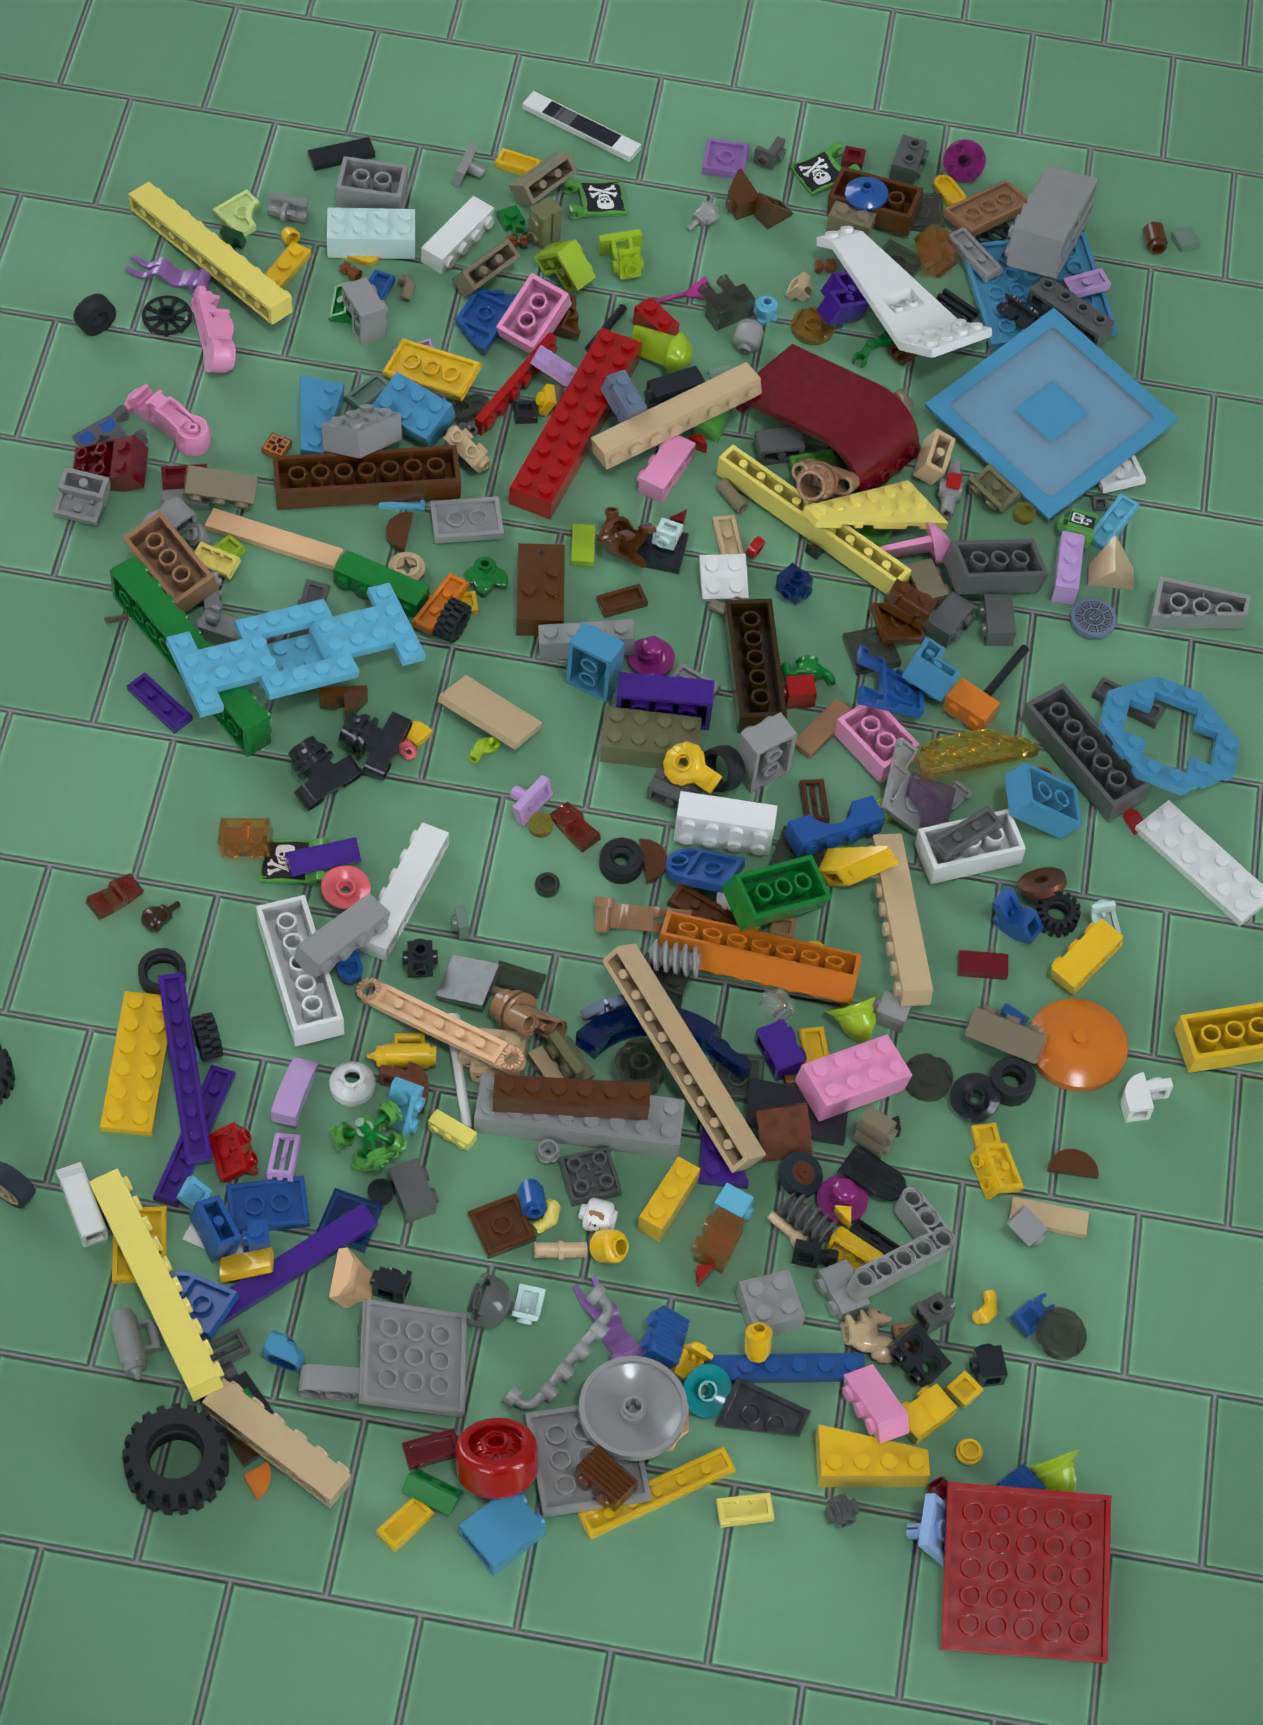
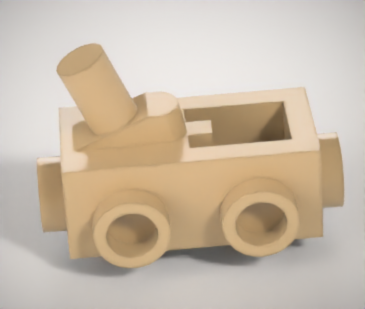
M453 425L448 429L443 438L447 441L448 445H457L458 458L462 457L479 474L491 466L492 460L487 456L489 451L480 442L476 445L472 441L474 436L466 428L461 430L457 425Z

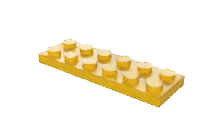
M124 992L100 1123L101 1132L151 1137L153 1135L168 1049L160 994Z

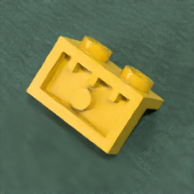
M983 1143L970 1155V1160L986 1200H992L999 1193H1019L1024 1188L1007 1143Z

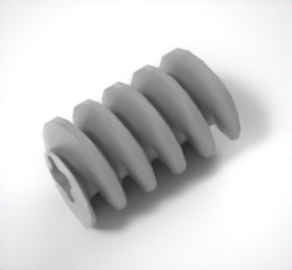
M655 939L650 949L648 964L650 966L653 963L655 971H658L661 965H663L665 973H668L671 967H673L674 974L678 975L681 968H683L684 976H688L691 970H693L694 978H698L702 953L699 954L698 946H694L693 950L689 952L688 944H685L682 950H679L678 942H675L670 949L666 940L662 947H659L658 939Z

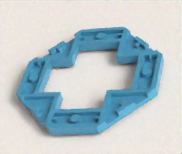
M1160 676L1108 690L1104 698L1098 729L1104 736L1107 735L1113 742L1112 747L1122 760H1127L1131 765V772L1136 779L1180 796L1188 794L1190 790L1196 788L1200 790L1213 786L1215 782L1221 780L1223 782L1231 780L1235 774L1240 741L1201 692ZM1156 699L1194 714L1192 731L1214 739L1210 764L1190 757L1186 763L1185 772L1143 756L1146 739L1124 731L1129 706L1149 714L1153 701Z

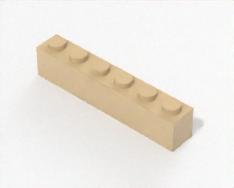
M222 1378L221 1381L224 1387L207 1395L202 1401V1410L208 1412L213 1420L216 1419L222 1427L328 1508H331L351 1484L350 1470L339 1461L335 1463L328 1458V1453L318 1445L314 1447L307 1442V1437L298 1429L293 1431L286 1426L285 1420L277 1413L270 1414L264 1409L265 1406L256 1397L249 1398L245 1395L243 1388L235 1381L228 1382Z

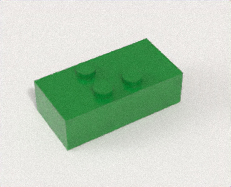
M812 854L736 874L721 886L740 931L816 911L832 899Z

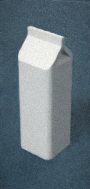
M81 1162L56 1170L60 1187L83 1247L107 1240L108 1231Z

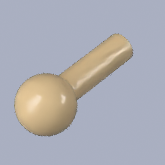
M774 1211L766 1218L789 1237L793 1248L796 1239L810 1241V1236L802 1235V1229L796 1230Z

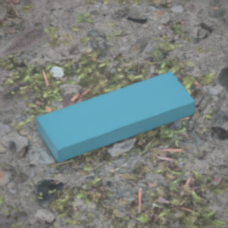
M1120 493L1095 526L1091 545L1102 550L1115 535L1118 537L1136 513L1140 504Z

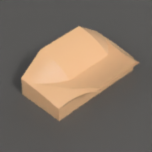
M348 1248L338 1249L329 1298L343 1308H350L355 1303L371 1299L373 1285H370L373 1273Z

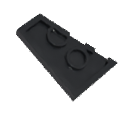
M737 1377L715 1427L800 1437L811 1411Z

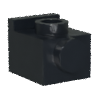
M380 1266L379 1270H374L370 1280V1285H373V1296L394 1303L404 1304L412 1284V1271L407 1270L406 1274H402L396 1268Z

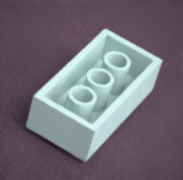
M328 208L327 258L379 256V258L415 259V209Z

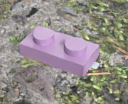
M1099 268L1063 278L1061 285L1075 293L1078 297H1084L1109 290L1111 282L1103 269Z
M542 345L537 349L530 364L565 387L569 385L577 371V368Z

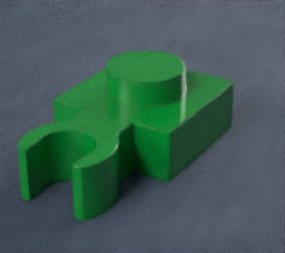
M517 205L496 211V217L505 232L511 230L512 236H516L517 239V233L527 235L525 219Z

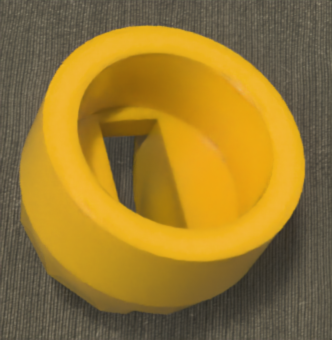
M285 227L281 232V238L289 246L292 241L298 243L300 233L293 227Z

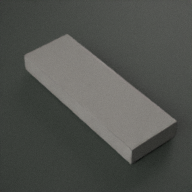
M965 227L947 235L946 241L984 282L1002 274L1003 268Z

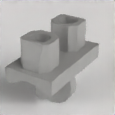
M271 192L269 194L268 215L280 217V220L284 222L287 219L302 223L307 221V198H294L281 192Z

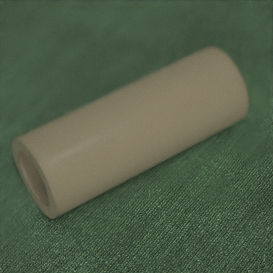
M723 479L717 484L716 488L738 514L743 513L748 508V503L727 479Z

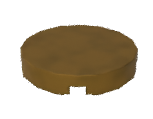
M817 307L798 310L793 315L791 321L792 334L798 341L807 345H821L828 342L832 338L835 325L828 326L822 319V316L817 311Z

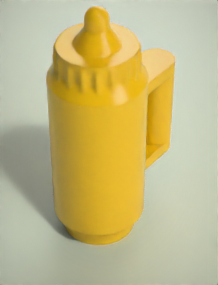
M394 1033V1043L377 1045L374 1052L366 1054V1058L375 1061L377 1067H381V1065H397L402 1069H407L410 1061L416 1063L422 1069H430V1066H436V1046H430V1043H425V1033Z

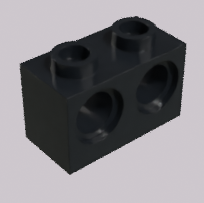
M918 1322L907 1326L886 1346L891 1352L890 1356L892 1359L904 1367L908 1372V1378L915 1385H919L920 1388L930 1385L952 1364ZM906 1340L912 1345L911 1353L905 1347ZM923 1361H925L929 1366L928 1373H926L923 1369Z

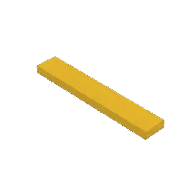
M724 1446L649 1480L650 1502L623 1505L615 1512L611 1508L584 1511L578 1513V1518L589 1540L727 1477L735 1473L736 1468Z

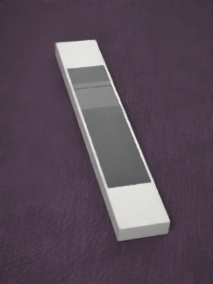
M535 91L522 103L523 110L628 162H631L641 150L640 143Z

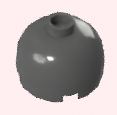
M484 1273L480 1276L484 1278L481 1284L476 1283L471 1293L467 1312H472L471 1319L467 1318V1323L480 1328H492L501 1324L505 1317L511 1316L514 1302L511 1301L510 1288L502 1279Z

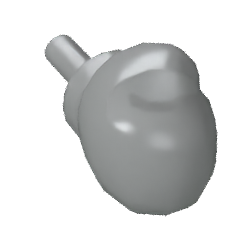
M703 201L701 207L692 215L694 221L687 227V230L691 231L697 225L703 227L705 224L710 225L719 219V209L710 201Z

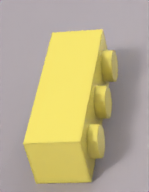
M438 1109L435 1110L428 1120V1128L432 1133L441 1135L448 1142H453L461 1150L469 1151L477 1140L476 1131Z

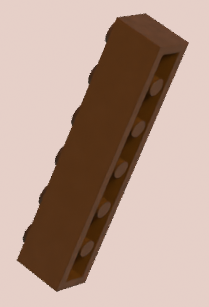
M495 1074L492 1112L648 1120L650 1083Z

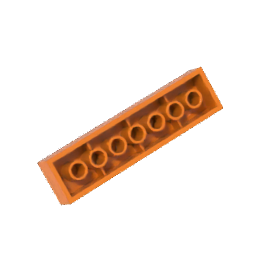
M669 910L667 911L658 942L659 947H662L665 940L668 941L670 949L675 942H678L679 950H682L684 945L688 944L689 952L693 950L694 946H698L699 954L702 953L700 970L709 971L714 975L731 976L740 981H753L767 987L775 986L783 988L788 992H801L814 998L823 997L837 1003L849 1004L852 1003L862 954L757 930L747 929L740 931L739 926Z

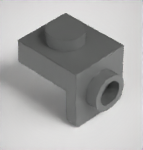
M777 136L769 150L757 146L753 162L773 170L778 161H782L786 154V149L784 148L785 139Z
M306 579L302 597L298 599L297 604L300 605L324 599L326 602L330 585Z

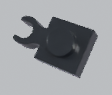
M796 1239L791 1263L817 1268L819 1263L828 1267L837 1263L839 1251L835 1249L824 1250L821 1249V1243Z

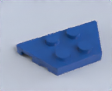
M476 289L455 318V324L482 354H486L499 334L496 326L517 294H504L505 290L490 291L488 289Z

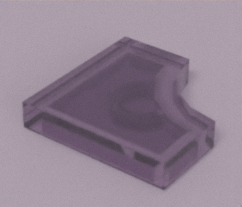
M917 772L911 773L905 796L913 800L918 807L921 816V827L925 828L948 822L956 788Z

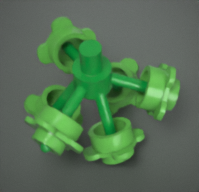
M390 1099L385 1100V1103L381 1102L379 1104L380 1107L377 1109L379 1118L374 1119L371 1115L358 1118L355 1121L357 1130H354L345 1121L341 1122L339 1126L331 1127L332 1139L336 1149L339 1151L344 1150L345 1146H352L357 1135L362 1139V1148L357 1149L352 1155L354 1159L352 1163L353 1169L362 1171L383 1169L389 1165L388 1160L390 1158L394 1160L405 1151L408 1139L403 1136L404 1133L402 1131L397 1133L391 1132L388 1136L382 1134L387 1125L396 1124L397 1120H403L399 1106ZM383 1140V1147L377 1148L376 1144ZM367 1142H369L371 1148H367Z

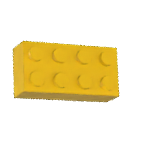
M1263 1002L1180 1015L1174 1031L1188 1073L1263 1061Z

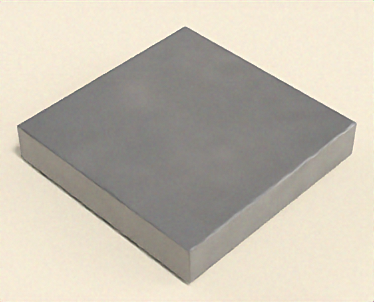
M453 955L436 998L438 1001L484 1010L501 967L497 963Z

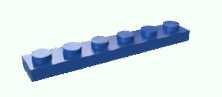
M864 1353L770 1354L764 1362L755 1363L750 1361L746 1354L714 1355L712 1361H704V1363L721 1367L728 1374L731 1384L735 1383L737 1377L750 1383L844 1382L845 1374L865 1367Z

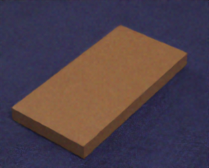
M1004 180L944 208L942 216L958 229L965 227L975 237L1020 214L1023 204L1027 203L1028 197L1010 182Z

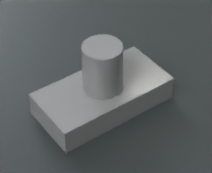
M470 141L451 184L460 187L466 172L481 179L486 167L472 161L478 144Z

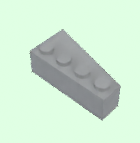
M1160 576L1154 593L1148 629H1242L1248 616L1251 595Z

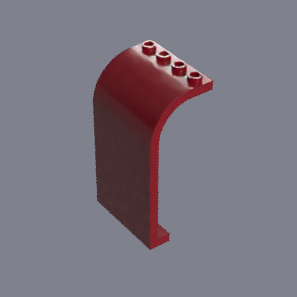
M791 344L757 372L761 378L762 394L736 406V410L744 412L749 407H752L829 445L840 455L849 470L859 477L860 484L854 491L855 493L881 487L912 459L916 458L920 452L916 423L907 407L894 393L874 381L794 344Z

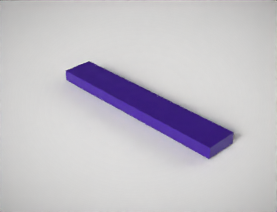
M212 1064L201 1087L208 1135L212 1132L236 1077L234 1071ZM182 1134L178 1138L153 1195V1200L176 1208L180 1205V1201L176 1197L187 1177L193 1175L197 1164L186 1165Z

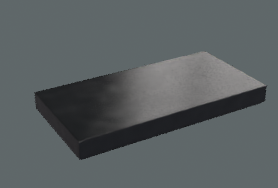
M750 1077L744 1119L750 1128L758 1129L755 1109L806 1102L811 1140L843 1146L845 1143L848 1111L819 1122L799 1087Z

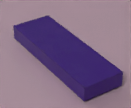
M145 672L127 685V691L174 734L193 721V716Z
M356 837L285 852L290 877L361 861Z

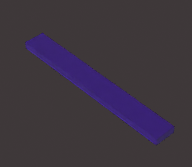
M180 972L159 975L158 982L186 1165L211 1162L212 1154L184 974Z
M362 1203L275 1258L272 1273L244 1278L231 1286L230 1289L238 1292L239 1299L220 1327L336 1254L338 1249L347 1247L378 1227V1222L365 1204Z

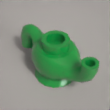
M805 655L799 657L795 662V667H791L788 662L781 664L784 676L813 674L815 683L817 679L823 677L827 680L828 685L836 684L834 675L818 663L816 656Z

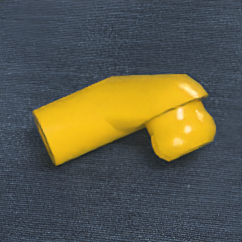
M995 1290L983 1292L984 1305L972 1313V1319L975 1324H987L997 1316L998 1307Z

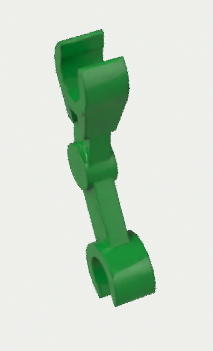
M884 332L878 338L868 339L863 349L854 354L852 364L854 365L855 361L860 359L862 360L861 368H864L867 364L868 355L872 350L880 346L888 347L895 344L888 332Z

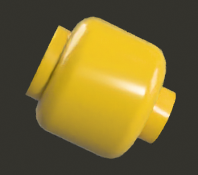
M600 1229L593 1234L589 1249L595 1261L617 1264L626 1257L629 1244L624 1233L621 1231Z

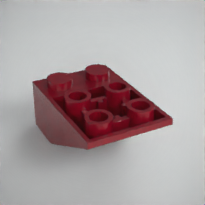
M134 434L75 447L73 469L109 477L110 491L126 492L144 488L149 448Z

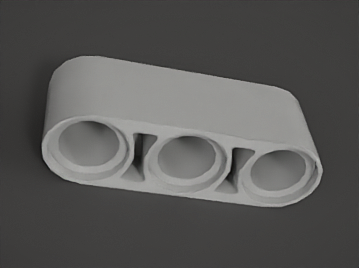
M303 1365L300 1369L298 1395L309 1399L358 1402L360 1367Z

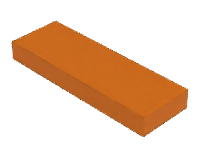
M449 573L412 620V626L432 636L435 623H437L436 619L440 616L441 609H444L445 603H448V600L452 597L460 600L469 589L470 583Z

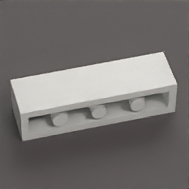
M473 196L421 247V263L440 274H443L448 268L451 269L456 260L461 255H465L469 247L474 242H478L487 229L492 228L495 222L494 207Z

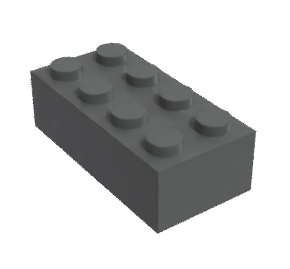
M1034 539L952 541L942 558L956 595L1039 592L1049 575Z

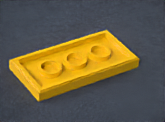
M402 338L382 374L383 377L392 379L396 372H399L433 393L462 402L479 374L482 365L480 362Z

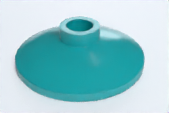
M702 1364L689 1372L683 1383L689 1411L701 1418H712L721 1413L732 1389L730 1378L721 1367L714 1364ZM704 1385L706 1390L701 1395V1388Z

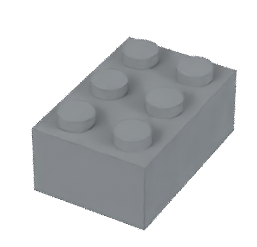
M344 156L336 186V206L402 209L408 185V165Z
M364 404L359 409L345 412V415L332 417L331 421L322 424L323 451L361 458L402 440L401 413L393 412L390 408L378 409L373 408L371 404Z
M781 712L775 716L766 717L761 723L749 726L740 733L738 753L742 757L745 768L742 783L749 793L790 773L797 732Z

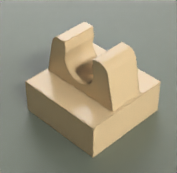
M803 271L791 280L785 296L791 301L794 298L802 302L810 298L808 293L814 289L809 283L811 276Z

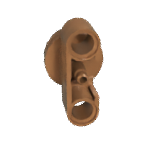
M810 458L797 462L791 470L793 478L797 481L798 493L804 499L812 502L827 500L834 493L842 496L849 495L860 484L859 477L854 472ZM843 479L849 482V489L843 485Z
M503 989L495 995L491 1002L490 1015L493 1019L497 1020L498 1025L504 1030L519 1031L528 1036H533L534 1033L532 1032H535L548 1039L549 1034L556 1030L562 1038L566 1034L567 1022L550 1012L537 1009L536 999L529 993L520 990L511 991Z

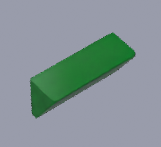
M353 281L334 287L329 321L352 324V315L342 301V285Z
M418 1468L408 1474L402 1488L403 1493L446 1515H450L464 1495L462 1490Z

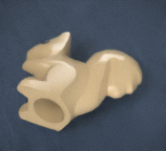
M871 1307L866 1313L864 1310H860V1314L856 1315L857 1321H854L851 1315H846V1321L840 1322L844 1344L851 1345L858 1351L871 1353L872 1359L877 1360L878 1363L888 1364L894 1361L890 1356L891 1352L886 1347L893 1339L878 1333V1328L885 1327L892 1321L891 1317Z

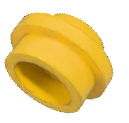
M968 1438L958 1443L956 1457L961 1463L971 1466L977 1464L982 1458L983 1449L976 1440Z

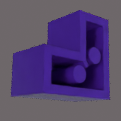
M841 271L832 273L820 290L825 298L817 308V311L827 325L830 326L859 321L870 305L848 272Z

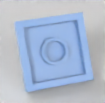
M936 1493L925 1494L922 1522H909L907 1524L909 1530H906V1535L909 1540L919 1539L918 1546L943 1566L946 1502Z

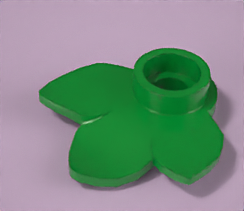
M490 557L476 559L473 566L466 569L462 574V579L470 584H474L475 588L483 596L494 585L502 588H507L508 586L507 573L503 569L496 567V562Z

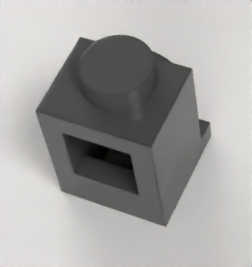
M940 1291L922 1302L915 1303L912 1315L924 1331L929 1334L953 1320L956 1306L949 1295L944 1296Z

